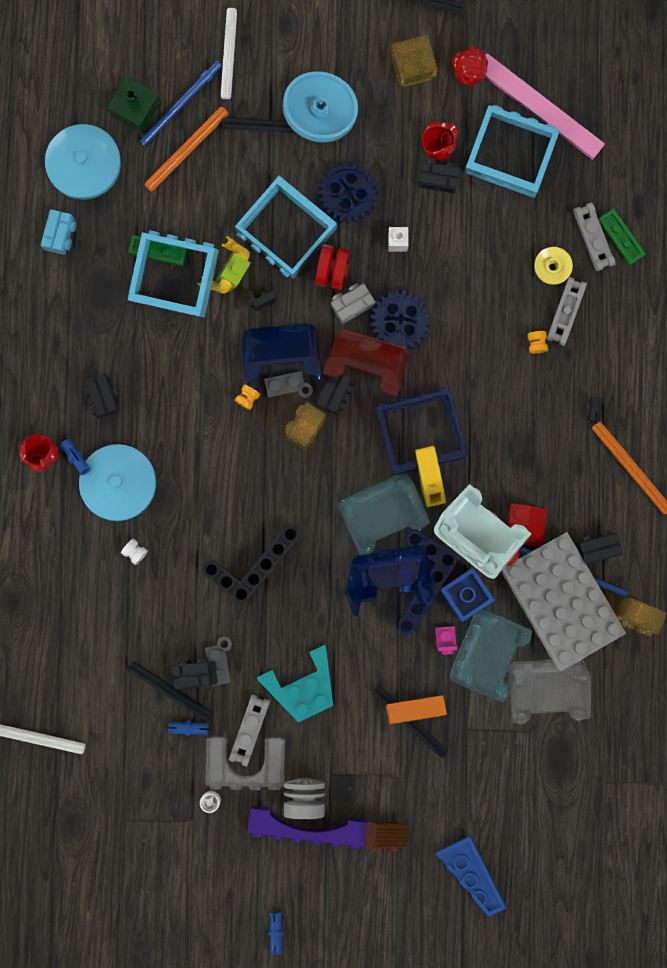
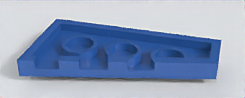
M471 835L435 852L438 858L445 863L449 871L456 876L460 884L472 895V898L488 917L506 909V905Z

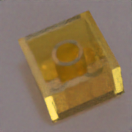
M428 35L391 44L390 54L400 88L436 78L438 69Z
M308 402L304 406L302 404L299 406L295 413V420H290L285 427L286 439L305 451L326 421V414Z
M622 598L616 613V617L622 627L627 629L636 628L637 633L652 637V634L659 635L667 615L664 611L632 598Z

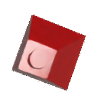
M510 504L508 505L506 525L510 528L515 524L523 525L531 533L523 545L541 547L544 543L547 509Z

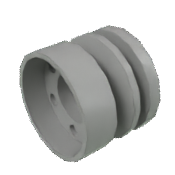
M297 778L284 782V788L293 789L284 791V796L293 798L292 801L284 802V817L292 819H318L325 816V803L316 801V798L325 796L324 791L316 790L325 788V782L312 778Z

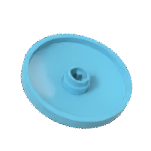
M308 72L295 78L287 87L283 99V113L289 126L300 136L315 142H331L342 138L352 129L358 114V103L351 87L341 78L326 72Z
M79 124L65 128L52 139L45 155V168L50 181L61 193L74 199L86 200L104 194L114 185L120 173L121 157L116 143L107 132L96 126Z
M115 444L100 448L86 460L91 470L85 475H80L79 490L84 503L93 513L107 520L124 521L138 516L150 505L156 491V475L151 462L140 451L127 445Z

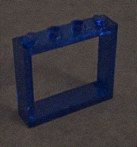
M451 389L434 390L435 393L427 395V392L417 394L416 398L413 399L403 397L397 399L398 402L390 404V401H387L376 407L392 476L418 470L417 461L396 465L383 415L385 413L445 399L458 451L437 455L438 465L464 459L468 456Z

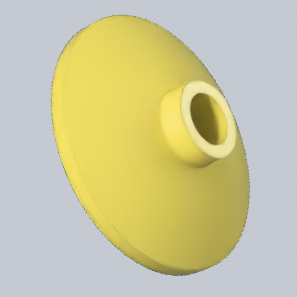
M549 247L542 250L536 257L534 264L535 272L539 279L551 285L564 282L570 276L573 267L569 254L558 247ZM549 265H554L556 269L550 270Z

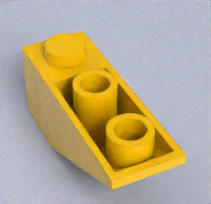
M430 446L415 450L422 493L427 507L446 503L435 447Z

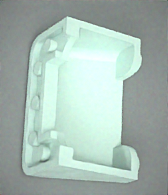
M469 484L441 514L434 527V532L443 542L485 576L494 579L522 547L531 533L523 525L515 524L511 528L481 505L482 496L480 491Z

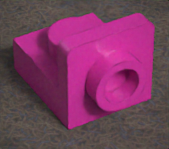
M455 626L435 628L437 651H442V655L453 654V650H458Z

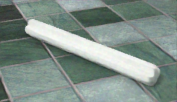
M228 8L226 15L221 83L222 99L231 98L237 10L235 8Z
M0 724V736L78 754H83L85 751L84 743Z

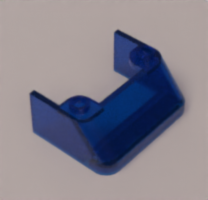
M422 545L362 553L355 556L351 563L345 592L354 616L359 615L361 603L372 601L376 597L378 590L413 585V590L416 594H421L425 607H430L432 579L426 548Z

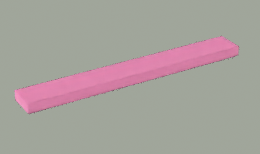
M488 53L485 55L488 60L486 79L543 123L555 126L556 129L560 130V136L593 160L605 143Z

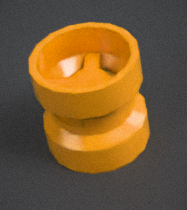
M536 331L527 334L530 341L529 353L536 354L548 351V345L545 342L547 338L546 331Z
M244 384L241 394L237 395L234 401L242 407L251 410L254 400L259 398L260 393Z

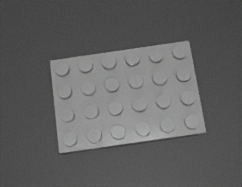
M567 532L521 557L511 566L504 567L501 571L559 672L626 634Z

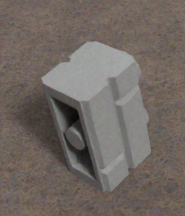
M364 283L352 285L349 288V292L344 295L342 293L335 295L331 302V307L341 324L348 322L375 306V301Z

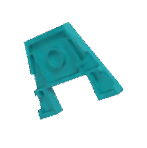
M325 645L309 652L317 671L285 687L280 686L273 670L257 677L258 681L297 722L303 721L333 706Z

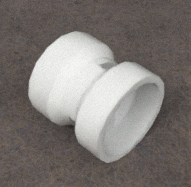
M131 539L123 548L121 554L125 557L129 556L131 562L137 565L145 557L148 550L138 546V542L135 539Z
M207 791L200 800L201 809L207 813L216 811L221 803L219 794L215 791Z

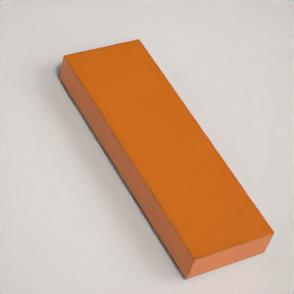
M443 695L386 705L389 724L447 715Z

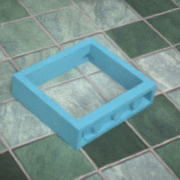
M489 105L464 173L535 198L560 130L550 124L538 123V120L534 118L527 119L521 117L517 112L504 111L500 106ZM490 117L551 138L535 183L474 162Z
M278 176L237 223L235 229L236 235L245 242L247 240L252 244L250 247L256 253H263L268 263L271 265L276 264L280 268L279 271L288 278L290 276L294 279L337 229V223L282 177ZM279 190L326 229L293 269L245 230Z
M150 230L148 234L142 232L128 300L205 318L219 250L214 248V244L203 242V245H198L192 239L185 238V241H180L177 236L167 234V237H161L159 232ZM150 241L208 253L196 307L139 295Z

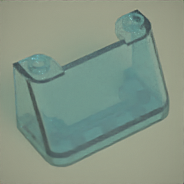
M407 474L396 475L342 500L337 505L360 555L371 553L376 546L375 541L408 526L411 529L422 530L426 525L430 524L415 485Z
M481 609L473 616L450 673L451 681L504 703L505 698L509 694L508 684L503 682L509 665L517 646L524 647L531 640L533 631L497 614Z

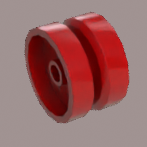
M323 244L317 268L316 286L325 287L328 284L329 277L332 276V289L342 290L349 267L350 249L340 247L336 258H333L334 247Z

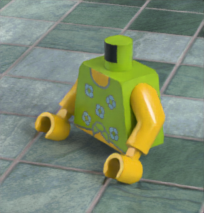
M226 236L228 242L225 245L222 243V246L233 252L211 286L212 291L223 294L228 291L231 292L239 284L250 265L248 261L249 251L229 236Z

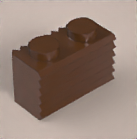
M367 821L365 845L371 847V851L383 852V848H387L391 852H399V848L407 847L409 825L399 821Z

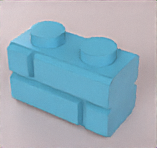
M56 210L49 211L40 245L43 250L63 255L66 254V250H70L72 244L70 235L76 229V221H74L75 219L71 214Z

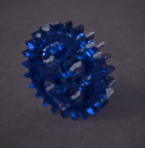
M346 162L345 167L339 163V169L332 166V173L326 171L327 178L321 177V181L324 184H318V188L321 189V191H318V196L322 197L319 199V203L323 204L322 210L328 209L327 215L333 214L334 221L339 217L340 223L344 219H347L348 224H350L351 219H354L357 223L358 217L364 220V213L370 215L371 211L369 208L375 209V204L372 202H378V198L375 195L379 194V190L374 189L378 185L377 182H373L374 176L368 177L370 170L363 172V165L357 169L356 163L350 167L348 162ZM353 177L356 179V182L350 184L346 179ZM339 179L343 181L344 186L338 181ZM332 187H338L340 191L338 193H332L330 189ZM345 188L348 192H351V198L358 205L357 207L353 205L349 194H345ZM358 193H364L366 197L364 199H358L356 195ZM346 202L350 207L343 209L340 207V204Z
M395 290L394 296L388 292L387 299L381 296L382 303L376 301L375 305L378 309L372 308V312L376 314L370 316V319L375 321L370 324V327H376L372 334H378L376 341L382 339V346L388 343L389 350L393 346H396V352L399 351L400 347L406 352L407 346L413 350L414 343L419 346L421 344L419 338L425 340L426 336L423 333H429L430 331L426 328V326H431V322L427 321V319L431 318V315L426 314L429 307L423 308L425 301L418 302L419 295L413 298L412 291L409 295H406L405 290H403L402 294L399 295L398 291ZM393 306L397 309V313L389 314L387 308ZM412 308L415 310L416 315L410 317L406 314V310ZM399 317H402V320L404 321L402 325H400L399 321H397ZM384 318H389L393 320L385 321ZM406 321H417V324ZM392 325L395 328V332L388 333L385 327ZM411 327L414 330V334L406 335L404 329Z

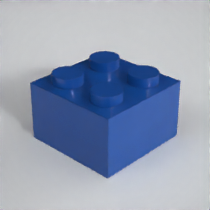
M474 568L469 569L439 589L460 622L465 621L495 601Z

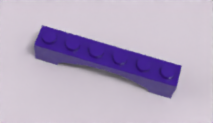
M252 806L248 833H252L254 837L271 835L272 839L283 840V837H288L294 842H302V839L310 840L311 844L321 845L322 842H328L330 846L341 847V844L349 845L351 849H361V847H365L368 820L348 818V822L336 827L306 829L280 820L271 813V808Z

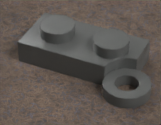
M301 371L264 379L268 398L297 392L301 397L308 398L313 393L312 386L309 383H304ZM307 387L309 392L307 394L302 393V388Z
M225 636L218 639L217 646L205 648L208 661L216 662L218 680L216 685L231 683L226 651L231 649L232 641ZM223 640L228 642V646L226 648H223L221 646V642Z

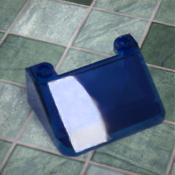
M301 324L246 330L243 333V371L246 385L250 386V382L258 379L261 365L304 362V369L307 374L318 376V380L322 379L317 329L313 325Z

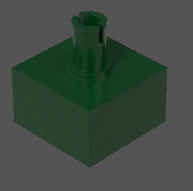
M126 76L107 108L111 116L143 134L162 102L159 94Z

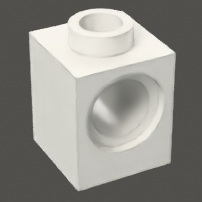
M389 227L388 252H407L408 227Z

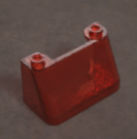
M342 330L337 333L323 374L337 377L343 373L345 365L383 376L381 380L382 390L397 396L408 363L409 353L401 346L348 330Z

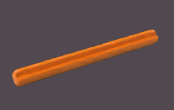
M221 106L145 182L146 188L153 191L222 122L223 118L228 116L227 110Z
M601 422L596 423L592 430L664 515L667 514V500Z

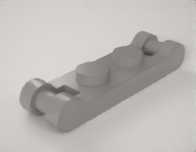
M588 203L582 208H574L575 218L595 270L600 271L605 266H614L615 259L607 244L593 203ZM588 214L589 219L584 220L583 215ZM604 254L605 259L600 260L598 256Z
M568 277L546 340L551 342L552 340L557 341L562 346L566 344L587 285L586 282H577L572 277ZM571 288L577 289V293L571 292ZM557 328L564 330L562 335L555 333Z
M254 694L251 695L229 757V761L240 762L245 767L249 763L270 700L259 699ZM254 705L261 707L260 713L253 710ZM239 748L246 750L245 756L238 754Z

